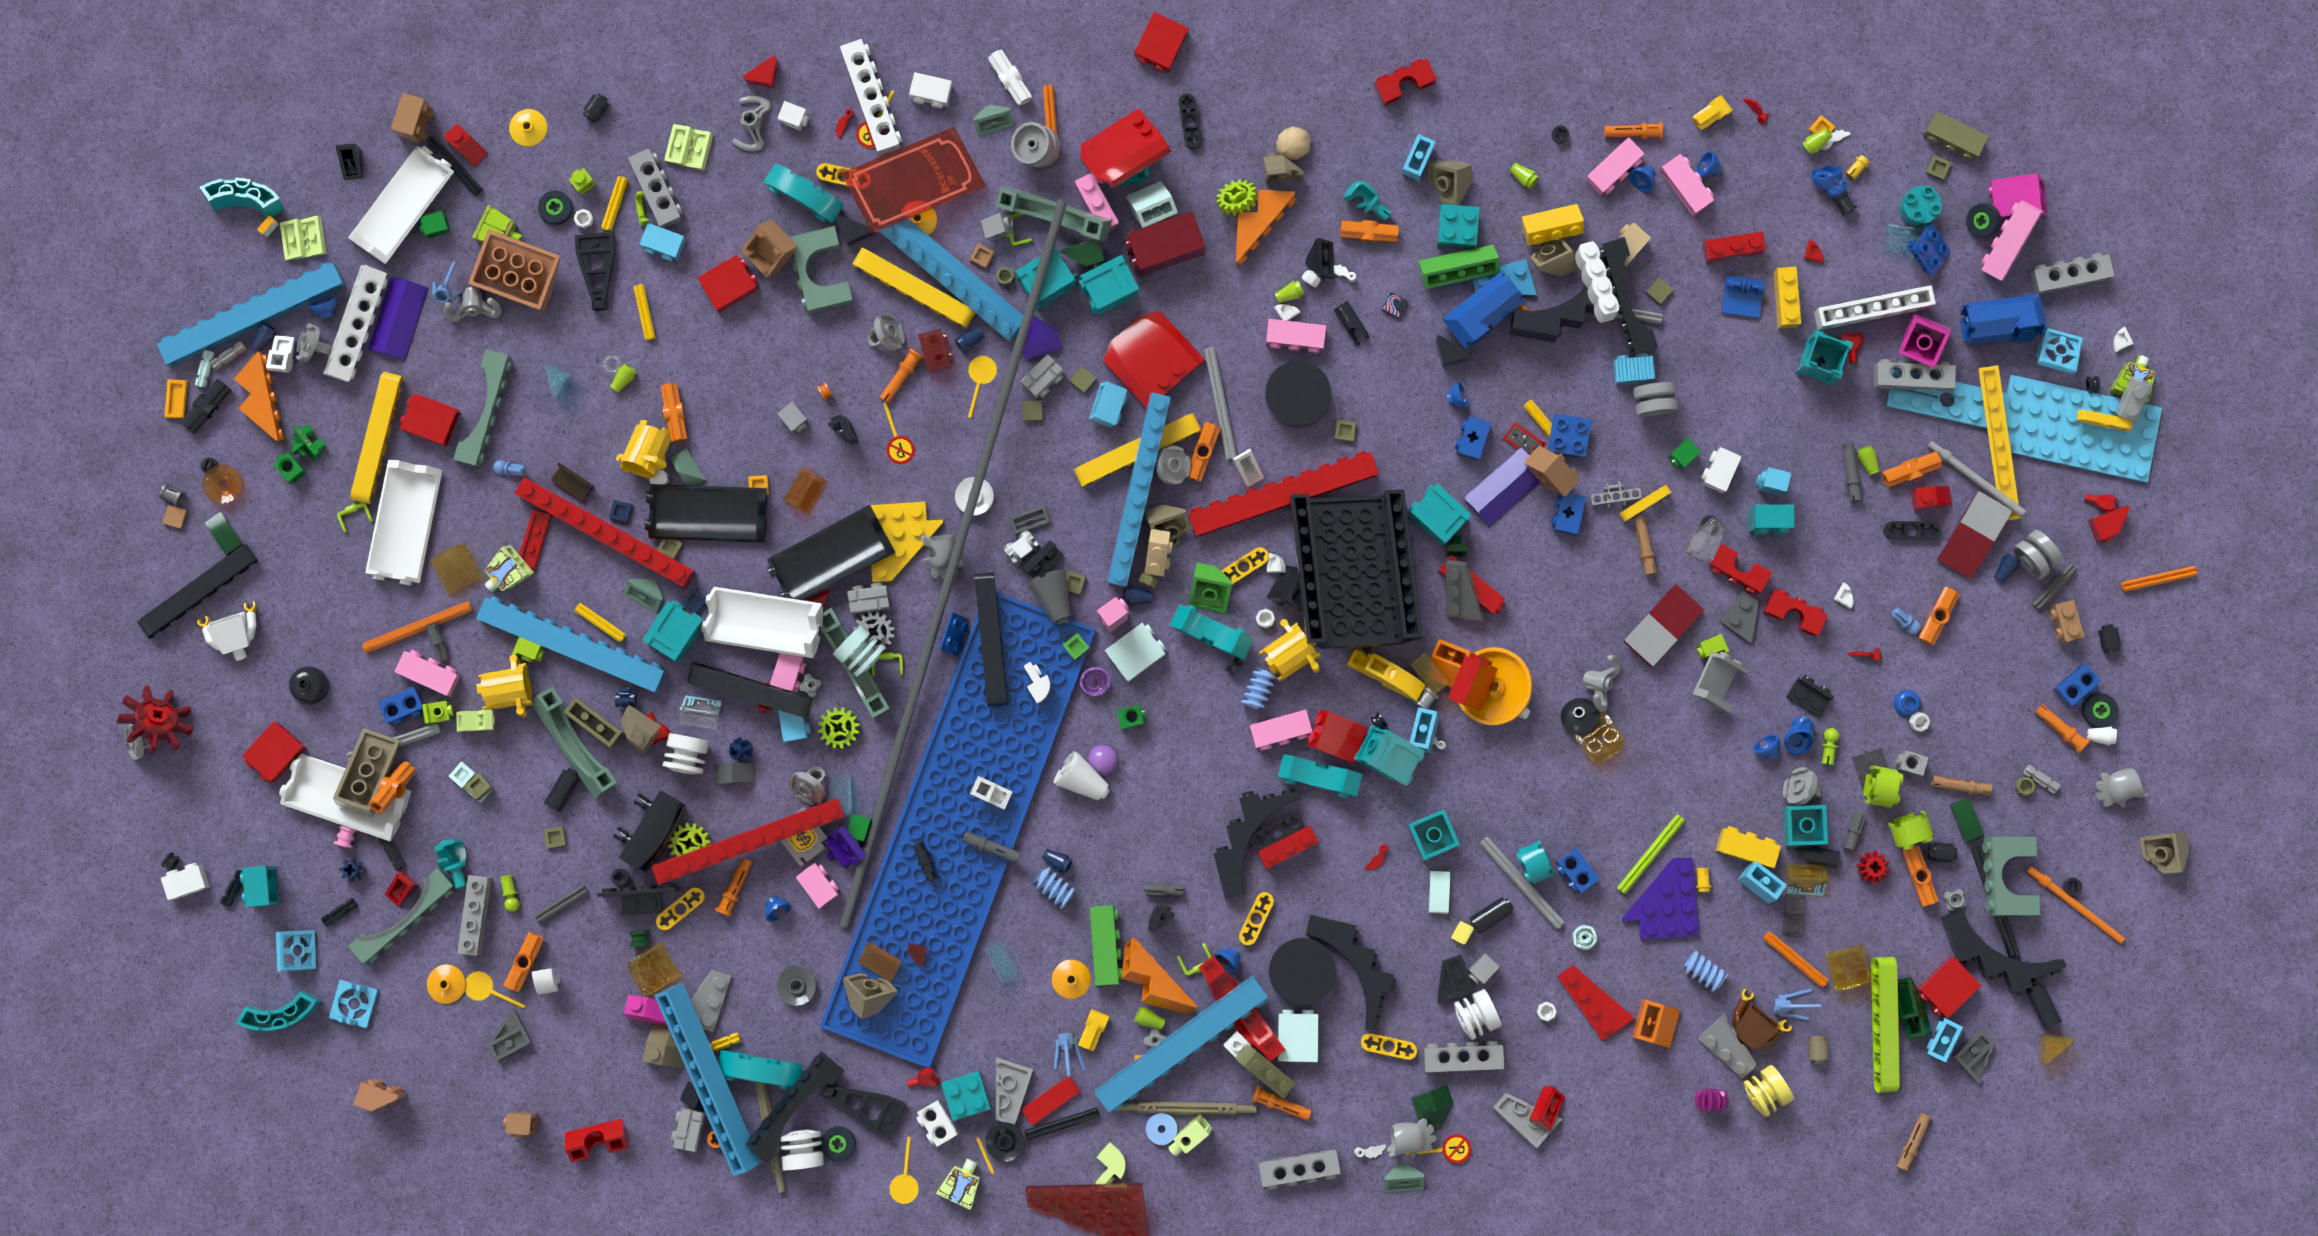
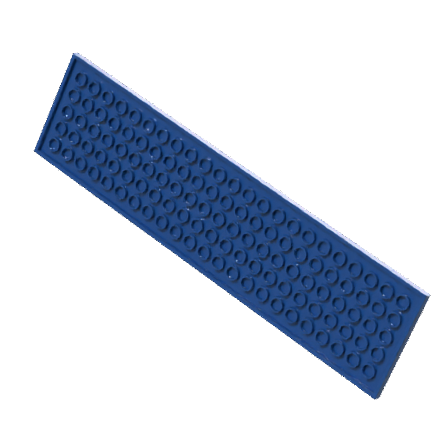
M996 592L1007 705L987 706L979 618L977 614L820 1024L821 1028L926 1068L931 1067L1009 861L984 850L978 851V848L963 843L962 840L966 831L980 837L985 836L988 840L1010 849L1014 848L1088 652L1087 650L1074 660L1063 647V644L1078 633L1090 647L1096 631L1092 627L1068 619L1069 622L1067 624L1058 626V624L1052 623L1044 609ZM1031 662L1032 666L1035 664L1038 666L1042 673L1039 676L1040 679L1048 675L1050 680V692L1047 698L1040 704L1036 703L1027 686L1033 683L1024 668V665ZM978 776L1012 791L1005 809L970 794ZM922 841L925 842L924 844L929 856L933 858L932 863L939 876L927 882L922 867L918 865L919 860L912 847ZM862 973L867 974V978L874 980L879 978L887 979L896 988L897 994L878 1014L861 1019L850 1007L843 978Z

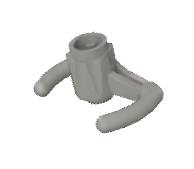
M759 96L742 97L739 99L741 105L747 103L760 104L755 110L743 112L741 114L742 119L740 120L744 129L750 132L755 143L752 145L746 144L734 138L732 144L744 151H760L765 145L764 140L760 136L763 115L771 109V103L769 100Z
M476 287L465 289L463 302L454 313L450 311L452 306L450 302H446L443 307L445 317L451 322H458L466 315L476 316L478 314H485L495 319L499 318L502 313L499 303L492 298H488L487 303L482 300V292Z
M1615 655L1607 657V661L1613 663L1612 668L1602 672L1587 671L1583 678V685L1587 689L1595 691L1596 694L1593 695L1594 705L1601 712L1607 710V691L1612 687L1613 678L1621 672L1620 660Z

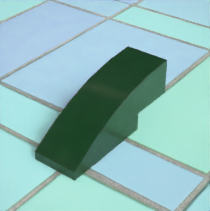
M1912 977L1899 979L1898 1010L1900 1019L1904 1020L1908 1039L1932 1036L1924 1004Z

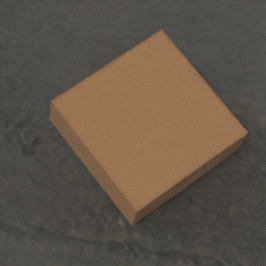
M978 243L969 261L987 269L995 251Z
M167 505L162 524L183 529L188 510Z

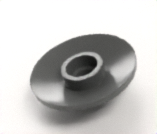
M799 966L790 967L779 976L777 991L785 1003L793 1006L803 1005L814 996L816 981L813 974L806 968ZM795 982H799L801 984V988L799 990H796L794 988Z

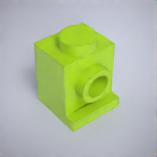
M584 168L574 171L571 174V178L568 179L581 196L596 185Z
M1722 634L1699 643V648H1697L1700 659L1710 657L1712 652L1720 654V651L1729 652Z
M519 637L512 655L519 657L521 654V659L531 663L533 659L541 662L545 651H543V646Z
M449 701L422 704L425 724L452 721L451 716H454V708L452 704H449ZM438 708L441 710L440 715L435 714V710Z

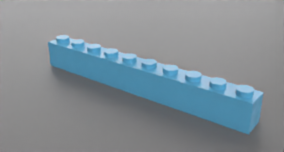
M881 198L872 204L869 209L874 220L879 218L880 222L902 214L885 198ZM868 212L866 213L864 219L1008 341L1018 335L1023 315L910 219L902 216L879 226L878 222L873 223Z
M333 262L324 263L319 266V269L307 271L296 280H287L284 283L285 285L281 287H272L267 290V293L261 296L255 295L244 304L238 303L233 305L232 309L227 312H218L214 315V318L201 320L192 328L181 329L179 334L173 337L170 335L162 338V342L157 343V346L165 364L169 367L176 366L203 353L204 350H210L261 326L262 323L273 321L346 287L337 265Z
M1150 393L1107 577V582L1127 587L1171 399L1169 396Z
M493 596L491 599L485 597L476 619L658 693L666 675V671L662 670L663 666L652 662V665L644 663L645 659L637 655H634V658L629 657L625 650L616 648V651L609 648L610 644L600 640L598 643L591 641V636L583 633L578 636L573 634L574 629L564 625L561 629L556 627V622L547 618H545V621L537 619L539 615L527 611V614L520 612L521 608L510 604L508 607L502 604L503 600Z
M1252 975L1096 1088L1095 1095L1108 1112L1119 1110L1124 1105L1123 1102L1128 1098L1132 1100L1138 1096L1139 1090L1152 1086L1156 1082L1155 1079L1160 1075L1164 1077L1175 1064L1180 1065L1187 1060L1186 1056L1193 1052L1195 1054L1203 1048L1202 1045L1207 1041L1212 1042L1218 1038L1219 1032L1224 1029L1225 1031L1229 1030L1235 1025L1234 1022L1237 1019H1244L1255 1006L1259 1008L1267 1002L1266 998H1268L1266 991L1255 976Z
M684 984L674 985L654 995L733 1176L745 1173L761 1164L759 1156L745 1145L750 1134Z

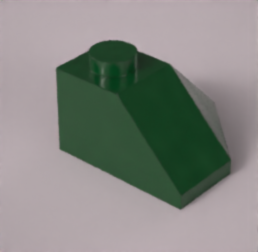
M1094 239L1061 250L1062 254L1088 268L1094 269L1107 262L1104 244L1101 240Z
M1444 1085L1410 1097L1418 1121L1424 1118L1427 1120V1125L1431 1124L1434 1127V1131L1441 1129L1453 1105L1448 1086Z

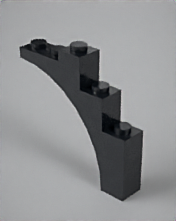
M1600 255L1599 259L1604 263L1605 267H1607L1606 259L1602 260ZM1585 286L1572 299L1549 309L1536 311L1515 310L1511 319L1509 335L1555 343L1558 336L1561 337L1563 326L1580 329L1582 324L1587 321L1588 312L1594 313V305L1588 297V287Z
M1292 788L1282 791L1280 796L1275 797L1274 793L1265 795L1261 801L1258 793L1254 794L1253 791L1242 793L1243 797L1239 798L1245 821L1241 822L1240 818L1229 821L1230 825L1226 826L1232 849L1224 846L1217 848V853H1213L1225 899L1244 894L1242 863L1246 847L1254 831L1273 811L1284 804L1300 799L1298 791L1294 792Z
M1956 911L1940 917L1956 960L1958 962L1963 961V964L1975 961L1974 957H1976L1983 977H1989L1992 980L2001 977V973H2003L2009 992L2016 993L2017 996L2027 993V989L2033 987L2030 979L2034 982L2043 979L2044 974L2050 973V975L2062 972L2061 968L2066 967L2064 959L2029 963L2002 955L1988 946L1976 934L1963 911Z
M1310 915L1306 934L1319 938L1335 947L1355 969L1365 994V1029L1374 1030V1027H1378L1380 1016L1377 1015L1378 1008H1382L1384 996H1381L1382 992L1390 994V990L1394 991L1396 979L1393 978L1394 974L1372 970L1371 967L1376 965L1378 956L1374 954L1375 950L1352 945L1353 941H1357L1359 930H1356L1357 925Z

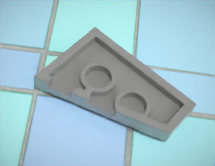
M711 970L691 999L704 1030L714 1031L731 979L729 974Z
M1723 1014L1699 1036L1698 1040L1737 1075L1744 1078L1755 1068L1756 1063L1745 1045L1739 1042L1736 1037V1031L1734 1028H1730L1727 1023L1728 1019Z
M996 1057V1120L1015 1124L1033 1069Z
M1504 1093L1492 1107L1535 1149L1538 1148L1562 1120L1557 1117L1552 1130L1549 1131L1530 1120L1534 1106L1507 1093Z

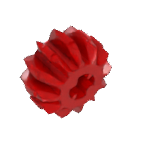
M1869 851L1865 852L1866 858L1863 856L1859 857L1863 864H1856L1857 867H1862V870L1857 872L1858 875L1865 874L1862 880L1866 881L1869 878L1870 884H1874L1875 880L1877 883H1881V877H1888L1884 871L1891 870V868L1885 867L1890 861H1883L1885 854L1878 856V851H1873L1872 855ZM1872 864L1878 867L1877 870H1874V872L1873 869L1870 868V865Z

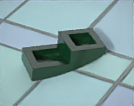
M219 512L205 522L212 536L227 556L243 546L239 536L232 529L222 512Z
M1969 798L1950 804L1951 811L1958 823V829L1965 843L1984 837L1981 825Z

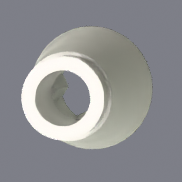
M2103 727L2087 730V738L2093 742L2108 746L2116 744L2117 729Z

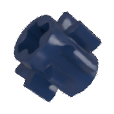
M620 688V693H615V706L620 707V711L625 712L629 705L636 707V692H631L630 688Z
M739 737L730 744L729 754L735 761L740 759V762L743 763L752 756L753 746L747 739L742 741V738Z
M351 858L350 863L344 860L343 863L345 865L343 868H339L340 871H343L341 878L349 877V882H353L354 877L361 880L360 873L365 872L360 867L363 862L355 863V858ZM355 868L356 871L351 873L348 872V869Z

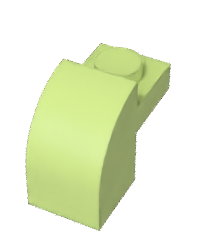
M492 710L456 712L457 732L493 730L495 717Z
M1109 1142L1097 1156L1108 1167L1095 1182L1100 1188L1104 1185L1108 1187L1115 1179L1113 1177L1114 1174L1121 1179L1125 1171L1124 1155L1113 1143Z

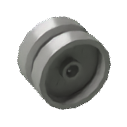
M1028 122L1022 124L1014 132L1011 140V149L1015 158L1020 162L1032 167L1044 168L1051 165L1058 157L1060 140L1052 129L1039 123Z
M1661 382L1635 387L1633 389L1634 399L1643 401L1635 406L1636 416L1649 417L1677 412L1679 410L1678 400L1669 398L1677 393L1675 383Z
M2039 530L2032 531L2026 536V541L2022 540L2013 547L2016 558L2021 561L2020 563L2032 576L2039 580L2050 573V568L2054 569L2063 562V557L2056 545Z

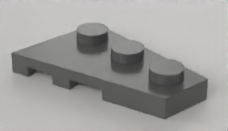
M1451 560L1446 562V616L1484 621L1485 616L1481 612L1480 601L1475 594L1474 583L1467 562Z

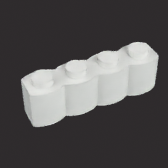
M1592 241L1580 244L1575 254L1577 266L1582 270V280L1586 287H1588V297L1594 305L1595 316L1602 323L1614 320L1619 310V304L1616 297L1612 294V284L1606 277L1605 265L1599 259V248Z

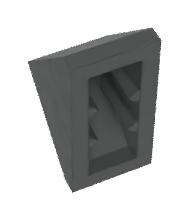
M754 763L715 765L716 785L755 782Z

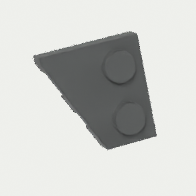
M1742 590L1720 622L1745 641L1751 643L1753 641L1759 601Z

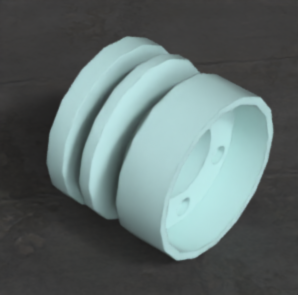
M859 625L832 654L841 663L851 659L852 661L847 669L851 670L857 665L858 668L853 673L856 677L867 671L879 659L882 650L885 648L881 644L874 650L872 647L878 640L874 639L867 643L866 639L870 633L862 625Z

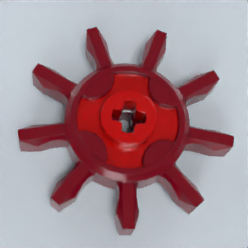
M145 686L142 691L144 701L141 703L128 695L124 697L122 704L134 711V714H119L116 722L118 724H133L135 730L130 732L126 740L128 743L142 736L150 740V753L154 754L158 741L166 740L176 751L179 749L181 742L174 735V732L191 736L194 726L179 722V718L190 714L191 706L175 709L170 704L174 691L170 690L165 695L164 700L153 699L149 686Z

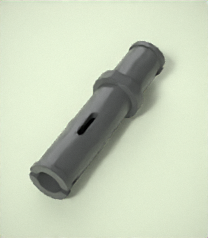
M1854 443L1843 444L1841 446L1847 477L1845 483L1849 490V501H1862L1860 491L1861 479L1858 477Z
M966 831L962 840L963 843L978 848V851L984 850L1017 864L1021 852L990 841L985 836L980 837Z

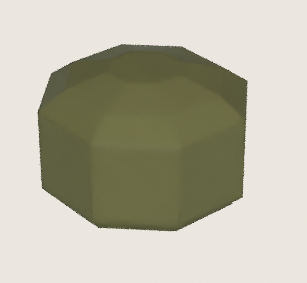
M1006 266L999 268L996 273L998 284L1004 287L1011 285L1015 279L1013 270Z
M1142 573L1139 578V583L1153 589L1158 582V579L1150 574Z
M2022 777L2016 781L2014 787L2018 794L2028 796L2034 793L2036 785L2033 779Z

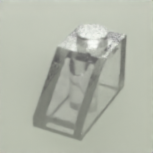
M1710 518L1692 534L1685 553L1697 561H1713L1727 526L1715 518Z

